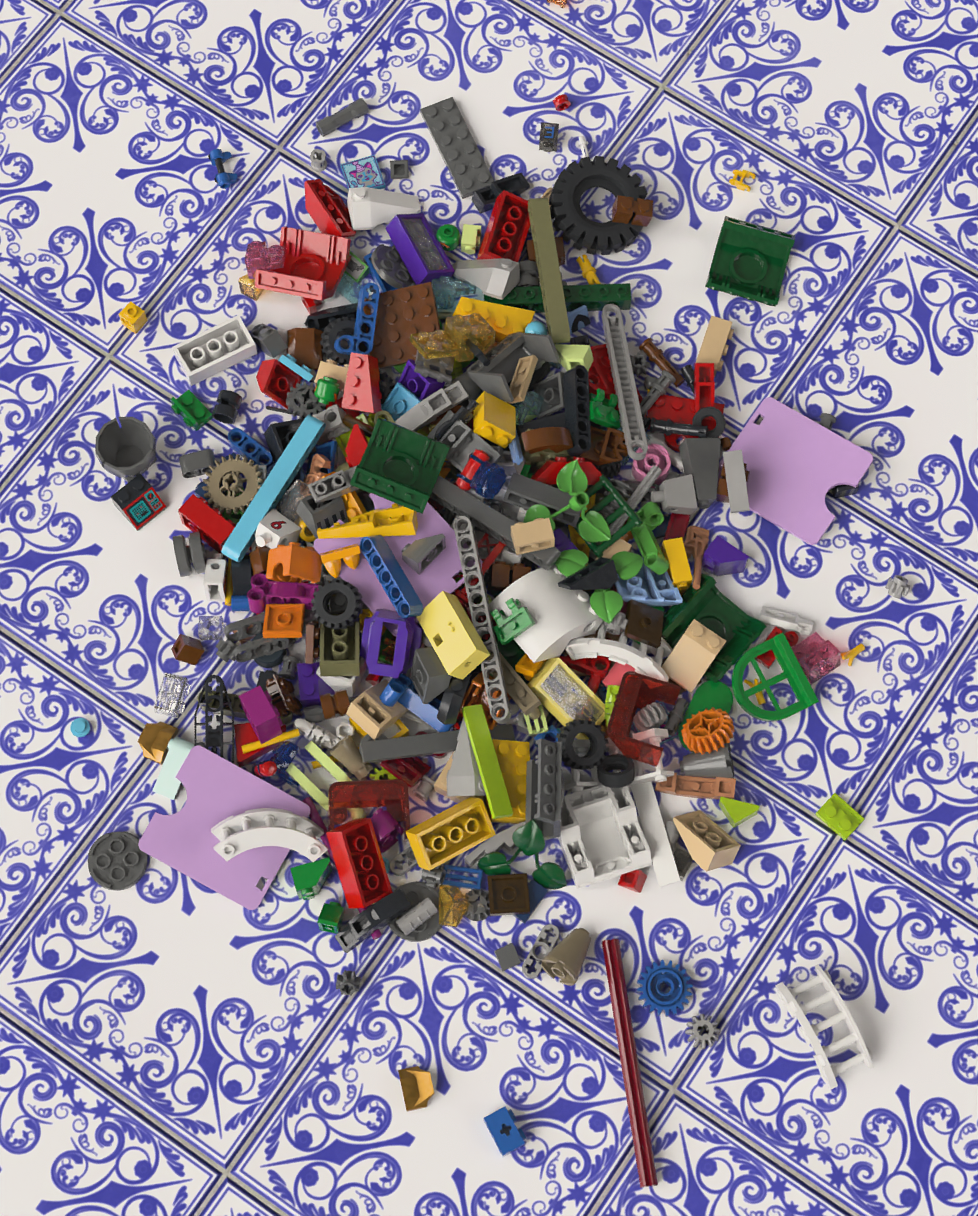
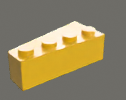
M461 297L452 318L455 322L486 325L488 327L487 332L493 334V340L501 342L512 333H525V328L531 323L535 311Z

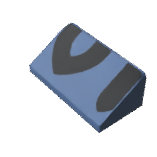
M585 305L567 314L570 334L590 324L589 314Z

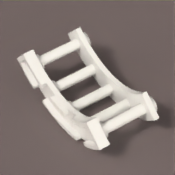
M603 620L597 629L599 630L597 638H584V636L570 640L565 648L572 660L605 656L609 657L611 661L623 665L628 664L635 668V672L650 687L667 683L669 679L661 665L663 657L669 656L673 649L662 637L660 647L654 648L640 642V648L637 650L626 645L628 637L624 636L623 631L620 632L619 642L605 639L607 627L604 626ZM647 648L655 656V660L647 656Z
M652 728L632 734L633 738L622 740L621 736L605 738L608 739L609 744H606V748H608V752L611 755L618 754L621 748L630 747L633 750L636 777L627 786L652 781L664 782L667 781V777L674 775V771H665L663 769L660 749L661 739L669 737L668 729ZM574 739L573 749L575 753L586 752L587 754L590 749V740ZM650 743L652 744L656 772L644 775L640 748H642V744ZM597 766L590 769L592 782H580L579 769L571 768L573 783L565 785L564 790H572V793H576L601 785L597 778ZM615 769V770H613V772L617 773V772H621V770H616V769Z
M258 808L247 810L245 813L236 816L232 815L211 828V832L220 840L213 849L227 862L244 851L262 846L289 848L303 854L312 862L316 861L328 850L322 842L317 840L324 834V830L304 816L301 817L293 814L292 811L283 809Z
M817 964L815 969L818 976L792 989L787 988L783 982L775 986L780 1001L792 1018L796 1017L801 1025L799 1030L807 1045L811 1044L816 1054L813 1057L821 1078L830 1089L838 1086L835 1079L838 1077L837 1074L863 1061L871 1070L874 1068L871 1060L874 1057L868 1047L866 1048L848 1008L832 984L830 974L827 970L823 971ZM819 984H822L828 992L804 1005H798L795 1000L797 995ZM833 999L840 1013L816 1025H810L805 1016L807 1012ZM845 1020L851 1034L826 1047L824 1045L821 1046L817 1038L818 1033ZM855 1041L859 1054L834 1067L830 1066L827 1059L829 1054Z

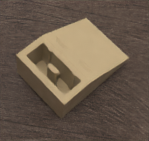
M386 679L360 694L351 702L346 713L374 740L409 711L399 702L393 707L386 706L381 702L379 696L389 683Z

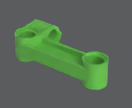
M651 501L636 512L643 524L640 527L635 526L630 531L642 554L645 566L656 574L662 575L668 570L669 562L665 559L652 530L664 521V516L658 504Z

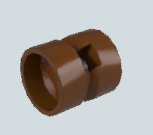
M346 689L335 691L334 695L330 693L319 695L325 720L336 718L337 714L341 716L347 715L350 703Z

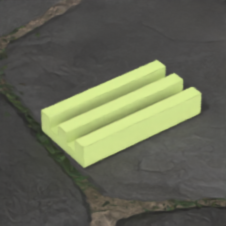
M542 704L538 708L541 712L540 717L543 728L540 729L538 719H533L536 730H532L529 715L526 716L524 714L529 736L548 732Z

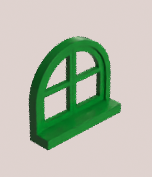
M783 632L749 649L738 659L732 673L734 696L741 708L756 719L768 722L780 721L819 702ZM772 649L783 673L766 680L755 657ZM751 661L762 683L744 691L743 673ZM787 678L798 702L780 709L770 686ZM765 689L776 711L763 710L754 705L748 697Z

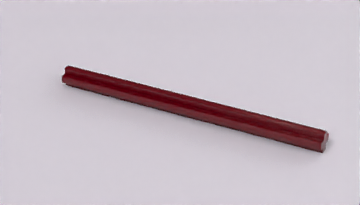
M619 939L602 941L640 1188L657 1186V1175Z

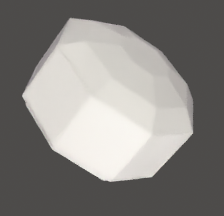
M349 722L341 723L336 728V736L340 740L347 735H350L353 739L355 737V729Z

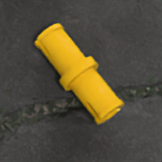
M582 255L584 262L579 256L576 261L582 270L583 278H586L589 285H594V283L601 284L596 275V269L592 267L588 256Z

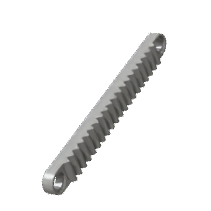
M607 304L602 310L601 318L606 348H608L607 353L609 354L608 359L610 360L613 384H615V395H618L620 420H622L621 426H623L625 445L627 446L628 455L632 459L642 460L646 457L648 444L622 314L617 305ZM611 311L616 315L611 317L607 315V312ZM640 447L643 452L637 453L633 448Z

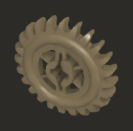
M229 454V460L222 456V463L215 460L216 468L209 465L212 473L205 472L209 479H203L207 486H203L202 489L208 491L204 496L210 498L207 500L208 504H214L212 507L219 508L221 513L226 510V513L230 515L233 510L237 515L239 509L244 513L245 507L250 505L262 485L259 484L264 482L263 478H259L263 473L258 471L259 466L257 464L254 465L252 459L248 462L247 456H243L242 460L239 454H236L235 459ZM240 473L243 474L245 478H239ZM247 481L246 489L243 491V483ZM227 490L228 496H225L222 492Z

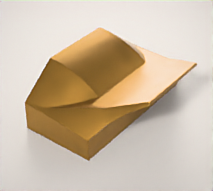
M161 721L158 723H146L137 741L143 750L144 758L162 765L169 751L167 749L168 743L171 738L174 739L179 731L178 728Z
M419 1066L398 1070L406 1111L426 1108L428 1100L435 1094L430 1072L421 1070Z

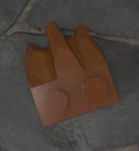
M590 426L591 448L581 454L580 457H585V460L594 465H603L623 460L622 456H628L623 432L610 427L605 431Z

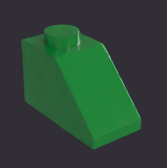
M324 903L317 921L320 931L334 934L340 932L345 913L344 907H341L340 903Z

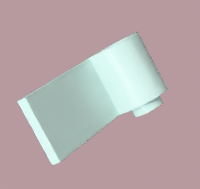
M177 736L174 739H170L167 746L169 751L153 792L175 800L181 782L175 777L190 750L194 747V743Z

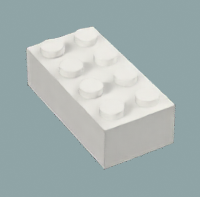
M239 315L172 347L175 357L191 386L258 354L256 344Z

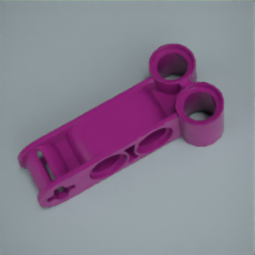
M255 574L251 578L252 589L247 593L249 609L253 613H261L265 611L266 604H305V609L312 610L313 604L311 601L315 597L313 595L315 588H317L316 592L319 590V584L268 581L265 574Z

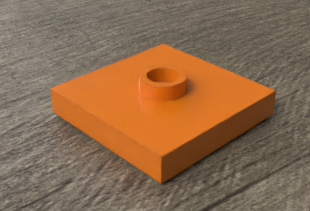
M266 604L263 638H302L305 604Z

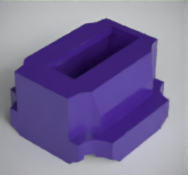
M377 609L373 616L364 619L360 657L366 660L370 674L398 678L401 673L406 674L408 669L412 667L415 650L420 649L422 646L424 631L421 625L416 622L415 617L402 618L398 615L397 611ZM383 622L398 624L393 665L378 662Z

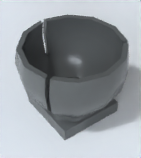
M118 417L121 428L117 419L114 418L105 423L98 432L95 454L107 472L123 478L128 483L137 475H142L157 461L155 456L156 438L146 423L134 417Z

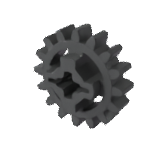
M304 381L302 386L296 383V388L291 387L290 392H287L286 405H288V411H293V417L299 415V419H302L307 415L312 416L325 410L326 404L318 402L319 398L314 395L316 387H313V382L307 385L306 381Z

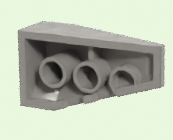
M510 259L456 261L452 265L455 270L452 276L461 281H468L471 287H478L482 290L483 294L502 300L520 282L519 262Z
M463 717L457 737L456 750L452 755L453 761L446 777L447 797L486 796Z

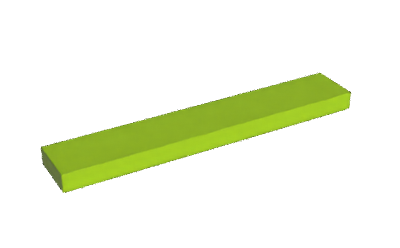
M482 704L465 706L461 710L492 818L498 819L512 816L513 810Z

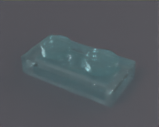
M344 272L336 291L354 304L358 303L359 292L362 286Z

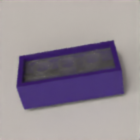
M423 213L395 215L385 229L415 284L432 282L433 286L444 285L455 273V270Z

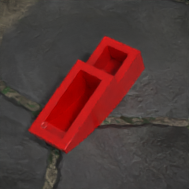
M694 363V401L696 413L701 408L714 407V363ZM707 416L703 420H714V418Z

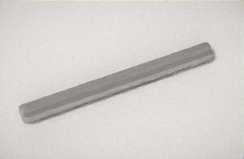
M654 465L627 500V503L633 510L661 474L662 470L658 466ZM626 513L608 526L611 535L618 531L629 516ZM602 541V542H597V543H596L597 546H599V545H600L601 543H603L604 541ZM592 551L589 552V556L595 560L597 556Z

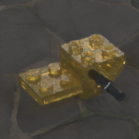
M480 314L455 315L453 317H446L444 330L411 334L410 342L425 359L454 356L458 362L471 361L475 355L484 366L490 365V360L483 352L494 343L496 331Z

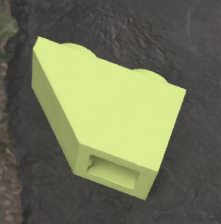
M555 344L561 360L559 363L567 371L577 365H583L587 371L589 370L593 362L590 345Z

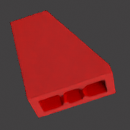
M250 723L234 724L237 763L239 767L249 764L284 744V741L243 753L241 746L259 741ZM286 725L280 727L282 733L287 732Z

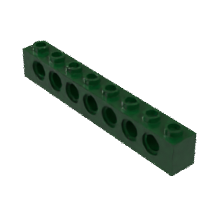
M630 283L563 285L567 312H571L583 305L587 307V311H602L607 304L617 305L620 310H630ZM540 286L514 287L502 300L484 294V301L531 310L535 311V313H545Z

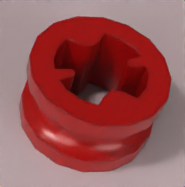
M566 94L559 95L553 100L557 111H563L571 105Z

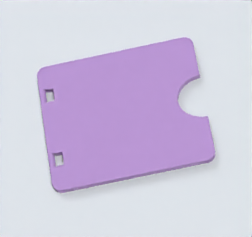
M767 397L762 401L728 450H742L743 462L747 464V471H750L749 480L746 482L749 509L809 545H816L835 519V515L828 510L825 504V497L828 491L837 485H850L856 488L873 463V456L870 452L772 397ZM760 415L764 419L759 425H757L754 422ZM724 459L719 463L717 487L719 479H722L721 471Z
M372 493L369 494L375 509L392 508L394 502ZM427 503L423 514L417 512L418 528L416 535L382 536L421 600L423 608L442 591L452 594L465 583L464 577L457 583L453 579L460 571L462 572L455 531L429 503ZM341 520L337 521L340 523V525L344 524V522H342ZM443 534L445 536L446 548L420 575L402 560V550L408 543L412 544L418 539ZM363 537L317 538L314 541V549L319 555L323 552L357 543L360 549V540ZM465 543L463 548L467 549L469 546ZM361 549L359 564L355 570L348 567L343 558H341L339 577L358 589V592L362 595V601L373 614H375L377 609L396 611ZM475 560L468 561L467 567L474 566ZM383 622V625L391 634L397 637L398 624Z
M199 745L194 746L175 777L184 785L187 792V800L184 807L172 815H162L155 812L140 838L138 846L144 853L248 910H255L260 905L290 849L280 846L257 847L244 851L227 862L213 849L220 840L211 832V828L232 815L236 816L245 813L247 810L258 808L283 809L308 818L310 807L306 803ZM261 877L268 879L262 891L256 887Z

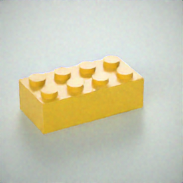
M493 739L492 742L513 815L493 819L487 797L486 810L491 822L519 824L526 821L527 761H530L529 742Z
M473 796L405 831L418 866L429 871L496 835L483 800Z

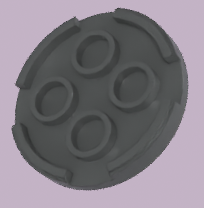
M381 244L373 251L371 256L372 264L384 281L397 289L416 285L394 245L390 247Z
M112 832L102 835L93 843L88 853V869L91 877L98 885L108 890L120 891L134 886L141 880L147 869L148 856L140 850L138 846L139 839L128 832Z
M424 882L407 883L393 891L402 889L412 904L411 907L388 924L393 933L403 940L410 942L428 940L437 934L444 923L446 911L442 896L435 888L426 886ZM428 897L438 912L406 936L398 927L396 921Z

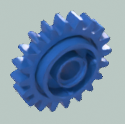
M661 960L660 966L654 961L652 964L653 969L646 966L647 974L644 972L640 973L644 980L637 981V984L642 987L636 990L638 993H643L638 998V1000H645L643 1008L651 1006L649 1013L656 1009L657 1016H660L661 1012L664 1011L666 1017H668L669 1011L676 1015V1008L683 1011L682 1003L689 1004V1000L685 997L692 996V993L687 990L693 987L692 984L686 983L691 977L683 976L686 969L679 971L680 964L672 967L671 960L667 966L664 960ZM667 984L670 991L663 993L660 991L659 986Z

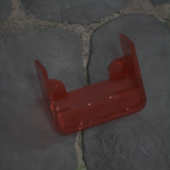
M633 671L626 672L623 675L606 733L624 756L657 767L664 748L628 737L637 708L642 709L647 705L655 703L656 700L675 705L681 690L680 686Z
M401 779L335 782L329 787L328 831L334 829V825H340L347 819V808L386 807V810L397 822H403L404 841H409L405 832L410 829L408 785L405 781Z

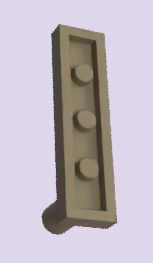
M499 652L508 695L526 716L529 715L531 719L539 718L541 712L538 707L542 703ZM491 653L485 660H492L494 653ZM493 671L491 674L496 678L498 672Z

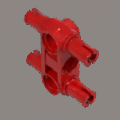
M569 655L558 656L569 668L590 675L587 687L596 695L601 681L605 679L612 663L609 657L597 656V658L572 660ZM597 664H603L606 668L604 670H598L595 666Z

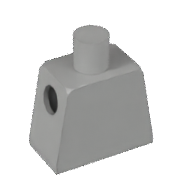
M692 474L663 481L659 486V491L651 492L652 503L661 502L663 512L693 515L698 507Z

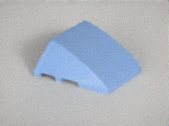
M644 559L643 566L635 577L628 580H623L619 577V581L614 583L618 593L625 602L632 599L647 606H671L680 604L683 601L678 588H674L668 572L666 571L662 575L656 574L645 566Z

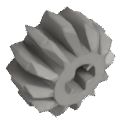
M655 702L637 712L633 721L636 724V728L643 732L663 725L667 719V714L663 706Z
M700 1014L699 1020L696 1016H693V1023L687 1022L686 1025L691 1029L685 1030V1034L692 1035L687 1041L695 1040L693 1047L696 1048L701 1043V1049H705L706 1043L709 1047H712V1040L718 1041L719 1038L715 1034L720 1033V1029L713 1028L718 1022L710 1023L712 1016L709 1015L704 1020V1014ZM704 1027L706 1029L705 1032H708V1034L701 1036L699 1034L700 1031H697V1029L701 1030Z

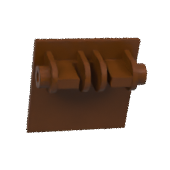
M274 674V679L271 678L266 681V688L270 697L275 698L272 700V703L276 706L280 717L287 714L286 711L302 716L300 710L302 706L294 695V685L291 681Z

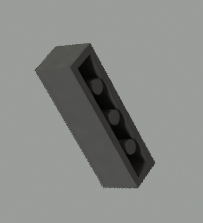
M513 472L503 501L527 510L533 505L541 504L547 507L550 515L567 506L573 496H570L568 492L560 491L559 488ZM569 508L552 519L576 527L582 510L574 511Z

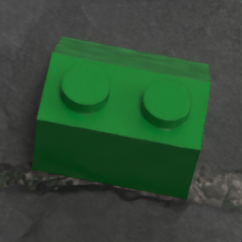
M329 857L290 868L299 899L310 900L319 894L333 870Z

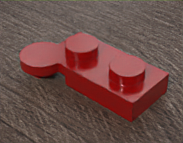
M775 626V628L772 630V632L769 634L765 641L775 637L783 631ZM789 631L784 634L791 647L798 643L799 637L795 632ZM771 649L755 657V660L769 669L776 660V657Z

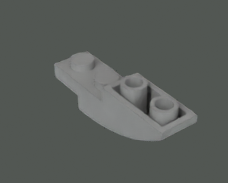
M457 381L444 390L441 388L398 418L395 423L416 432L435 421L436 417L467 400L469 396L461 383Z
M357 466L345 471L340 470L308 484L315 502L330 500L360 489L350 485Z

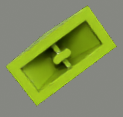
M721 797L718 804L733 828L757 815L760 807Z

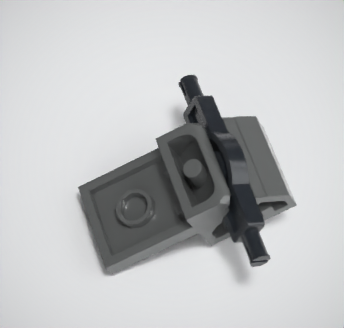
M472 399L466 408L462 406L456 414L449 410L427 437L450 446L446 459L461 472L470 457L482 464L484 468L476 481L473 482L478 486L503 456L467 425L474 416L472 414L473 410L479 405L478 402ZM475 449L484 450L490 457L489 461L486 463L474 456Z

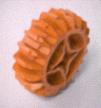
M714 707L711 710L706 708L703 712L699 711L696 715L692 714V718L686 719L687 723L683 725V730H681L683 741L690 751H694L695 754L700 752L702 755L706 752L711 754L714 750L718 752L720 747L724 748V744L730 743V739L734 737L733 732H735L733 720L726 711H722L721 708L716 710Z

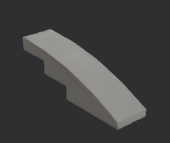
M526 821L496 834L479 845L465 857V863L471 868L484 854L499 852L503 847L510 852L516 847L512 839L514 831L518 827L525 825Z

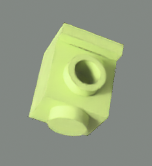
M463 224L461 252L466 254L476 253V247H480L481 226Z

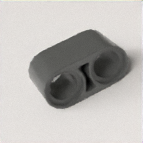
M205 449L181 456L179 463L183 477L192 478L204 475L205 472L210 473L212 470L209 468V465L216 468L213 450Z

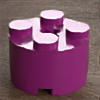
M379 808L374 812L371 821L382 854L396 844L398 841L396 837L398 834L402 836L404 829L387 810Z

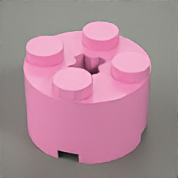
M651 444L648 445V451L644 459H633L632 475L636 481H642L654 465L662 470L654 484L660 485L665 481L671 465L668 451L661 445ZM639 447L636 452L641 453L643 450Z

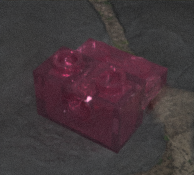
M253 241L248 244L245 264L249 279H255L256 269L259 268L265 270L284 268L287 253L285 245H273L267 248L266 241Z
M817 632L792 647L810 685L841 665V652L829 640L825 641Z

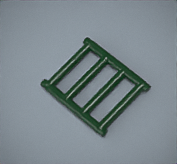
M604 474L585 493L590 498L605 486L610 494L589 509L585 515L589 511H601L615 499L621 507L605 518L607 525L609 526L624 513L631 520L611 535L609 541H604L599 546L596 543L583 539L597 558L602 557V552L635 526L640 527L643 524L639 516ZM579 517L576 527H573L579 535L578 525L583 520L581 517Z

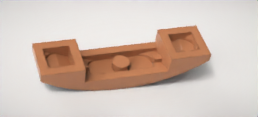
M674 773L673 776L667 777V781L656 782L655 791L691 798L720 799L725 797L734 799L736 779L721 777L712 779L682 776Z

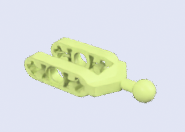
M310 741L304 748L343 786L331 800L291 761L283 768L327 812L345 807L351 813L352 820L366 818V811L361 807H356L351 802L355 783L313 741Z

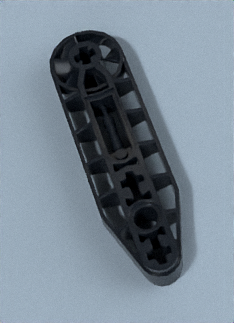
M210 675L204 682L194 714V746L205 745L207 750L208 747H213L211 752L217 754L216 747H220V757L223 758V745H232L231 763L234 764V712L224 681L218 675ZM212 680H216V683L220 684V686L216 687V694L220 693V696H208V693L212 694V686H209V684H212ZM205 691V703H201ZM223 691L225 692L228 703H223ZM214 699L220 703L219 708L215 710L209 707V702ZM199 706H205V723H197ZM223 706L230 707L232 723L223 722ZM208 713H221L220 716L216 715V722L220 723L216 729H212V726L209 725V723H212V715L208 716ZM232 725V742H223V726ZM197 726H205V742L197 743Z

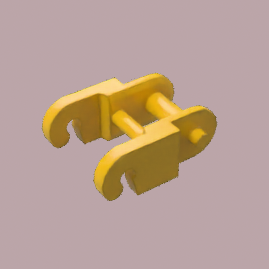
M733 170L734 176L733 179L729 180V183L743 191L746 188L749 192L751 187L742 184L743 179L752 176V179H755L756 175L746 170Z

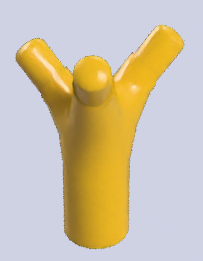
M860 643L847 652L838 653V656H842L843 660L849 658L848 666H852L855 656L864 651L865 647Z
M747 679L744 680V683L748 684L751 688L762 683L761 681L758 682V679H754V684ZM762 691L755 694L759 705L766 703Z

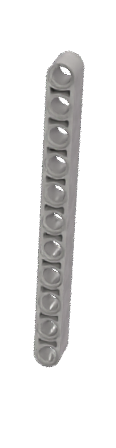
M459 516L454 521V531L473 626L480 638L485 634H490V639L483 643L489 653H494L492 660H484L481 663L490 714L497 723L505 724L511 718V711L495 631L493 629L494 626L490 614L491 611L473 524L467 517ZM462 524H468L465 530H459ZM466 542H472L469 548H463ZM475 560L474 566L467 567L468 561ZM474 578H478L479 582L477 585H470ZM477 597H483L480 604H474V600ZM485 615L486 620L483 623H478V618ZM491 672H498V675L495 679H489V674ZM495 691H502L499 698L494 699L492 697ZM504 709L505 715L501 718L496 717L497 711Z

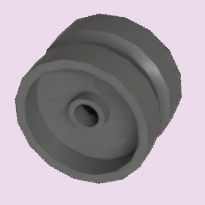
M200 531L189 534L188 546L183 535L173 536L174 551L180 577L191 575V563H193L197 574L205 573L207 556Z

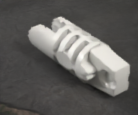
M298 718L293 724V729L298 728L299 733L304 738L313 741L320 747L331 750L340 741L331 732L313 722L310 723Z

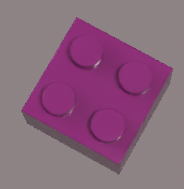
M258 686L239 695L244 713L261 744L282 734L280 727L283 726V723L280 719V714L276 706H273L267 690L263 692L261 686Z

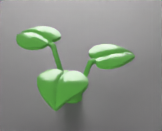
M577 460L566 464L558 473L556 480L560 491L569 492V495L573 496L569 500V504L550 515L549 509L544 505H533L527 510L523 521L527 523L537 518H549L552 530H554L555 523L552 518L569 508L574 511L582 510L581 518L583 520L578 525L582 538L593 543L609 541L611 539L610 529L602 515L596 511H589L585 515L589 497L584 491L587 489L588 482Z
M570 549L562 551L555 564L560 573L569 577L584 568L589 559L584 552ZM622 551L616 553L611 558L614 561L618 576L623 580L635 577L643 566V557L635 553ZM610 588L594 589V593L590 597V605L602 620L610 624L622 609L623 599L619 593L610 591Z

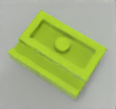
M836 793L815 814L844 841L864 821V818Z

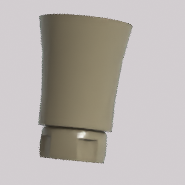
M350 735L341 739L329 751L358 780L367 776L373 769L370 763H363L359 748Z

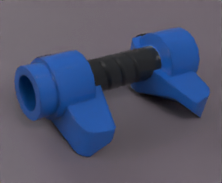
M221 149L212 150L208 158L212 166H216L218 171L214 180L220 188L226 189L231 184L237 182V174L226 173L223 163L232 158L230 152H222Z

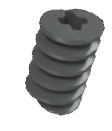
M614 479L612 481L614 487L622 497L629 499L630 496L627 492H633V490L624 482ZM605 491L603 493L604 498L610 493ZM614 499L598 513L605 519L620 506Z

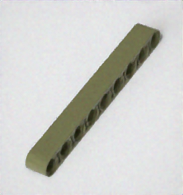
M548 198L528 199V213L548 335L551 336L554 344L569 343L570 328Z

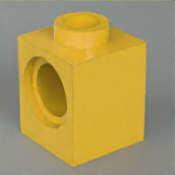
M131 301L119 313L121 323L135 334L148 321L145 311Z

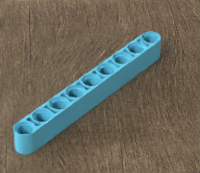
M311 415L305 417L225 542L221 551L223 555L238 563L244 558L256 539L255 533L258 524L272 509H275L323 434L326 423Z

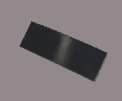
M517 173L493 181L489 187L475 191L471 200L481 214L494 208L496 198L503 190L518 196L529 189L530 185L522 173Z

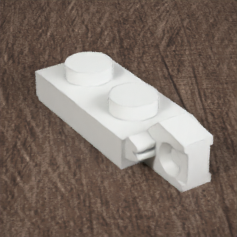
M762 606L759 620L763 621L764 624L779 626L785 630H794L800 632V634H811L813 621L801 619L800 615Z

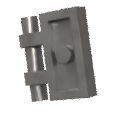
M419 346L414 372L421 374L425 378L427 376L435 378L441 383L443 381L450 383L452 380L450 375L453 371L455 357Z

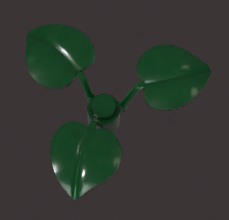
M534 819L514 831L512 839L519 849L510 860H507L503 853L491 852L480 858L477 864L478 868L483 870L488 876L510 874L511 867L509 864L523 851L527 856L535 855L537 869L532 873L535 882L546 889H560L567 885L565 873L559 865L546 862L540 866L539 852L545 847V838Z

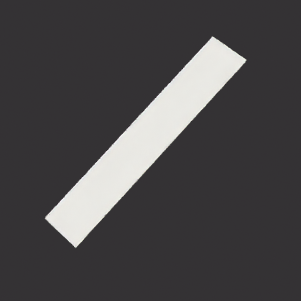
M652 782L631 785L644 835L650 848L659 887L679 881L680 877Z

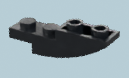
M399 889L346 923L348 926L335 935V938L343 951L349 953L376 930L387 926L411 907L412 904L403 890Z

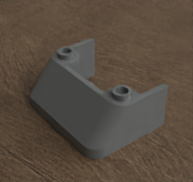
M516 332L505 337L485 354L490 360V365L484 366L478 359L467 369L469 377L483 391L503 401L513 402L514 398L508 383L513 379L519 358L535 355L538 358L535 370L541 368L545 362L559 363L561 360L550 335Z

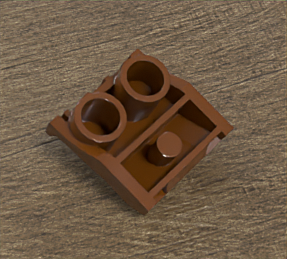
M293 328L288 330L286 355L289 354L297 359L295 363L300 367L304 364L311 370H318L320 361L324 362L323 345L320 344V341H322L321 334L324 332L315 328Z

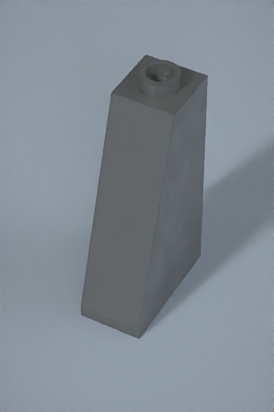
M685 438L679 446L684 474H692L697 507L700 509L709 508L716 500L720 438Z

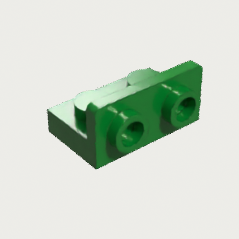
M187 390L177 399L174 397L170 399L172 410L176 415L180 414L184 418L183 421L189 428L193 427L197 431L213 418L212 413L190 390Z

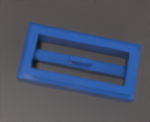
M444 864L443 869L446 871V876L441 885L481 890L483 870ZM447 870L477 874L478 878L449 874ZM446 878L477 882V885L448 881Z

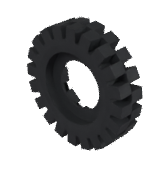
M595 156L593 161L590 160V157L581 158L579 163L574 161L568 165L566 170L563 169L554 184L549 198L551 219L555 218L553 226L556 232L563 231L561 237H563L566 243L572 239L574 241L572 247L579 251L584 246L587 247V254L595 255L597 250H600L601 255H610L613 249L615 253L624 250L626 245L629 247L644 227L631 224L636 213H633L628 224L612 222V220L598 223L587 218L581 210L580 199L582 194L594 187L610 191L615 198L618 195L633 197L634 201L637 198H646L648 193L645 186L639 187L642 180L637 174L630 176L631 168L624 164L621 169L618 168V160L610 158L608 163H605L604 156Z

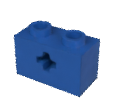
M503 1107L483 1118L502 1157L525 1146L523 1140L526 1139L523 1130L521 1128L517 1129L514 1124L516 1117L511 1109L507 1110L506 1107ZM503 1126L511 1128L509 1131L510 1135L507 1136L505 1133H500Z

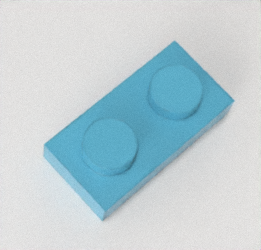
M289 354L286 356L281 355L278 361L310 382L313 377L310 374L312 372L310 368L304 364L300 367L295 363L297 359Z

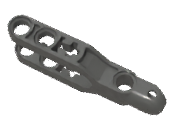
M328 602V611L331 614L330 603ZM305 609L303 635L306 634V624L311 621L319 622L320 628V621L314 616L315 613L309 609ZM265 612L228 624L224 628L227 640L235 642L262 632ZM256 624L254 627L248 628L250 625ZM238 630L236 633L230 634V632ZM260 638L254 641L249 640L247 643L237 646L233 651V655L236 661L246 662L291 647L298 638ZM265 645L262 648L257 649L258 646Z

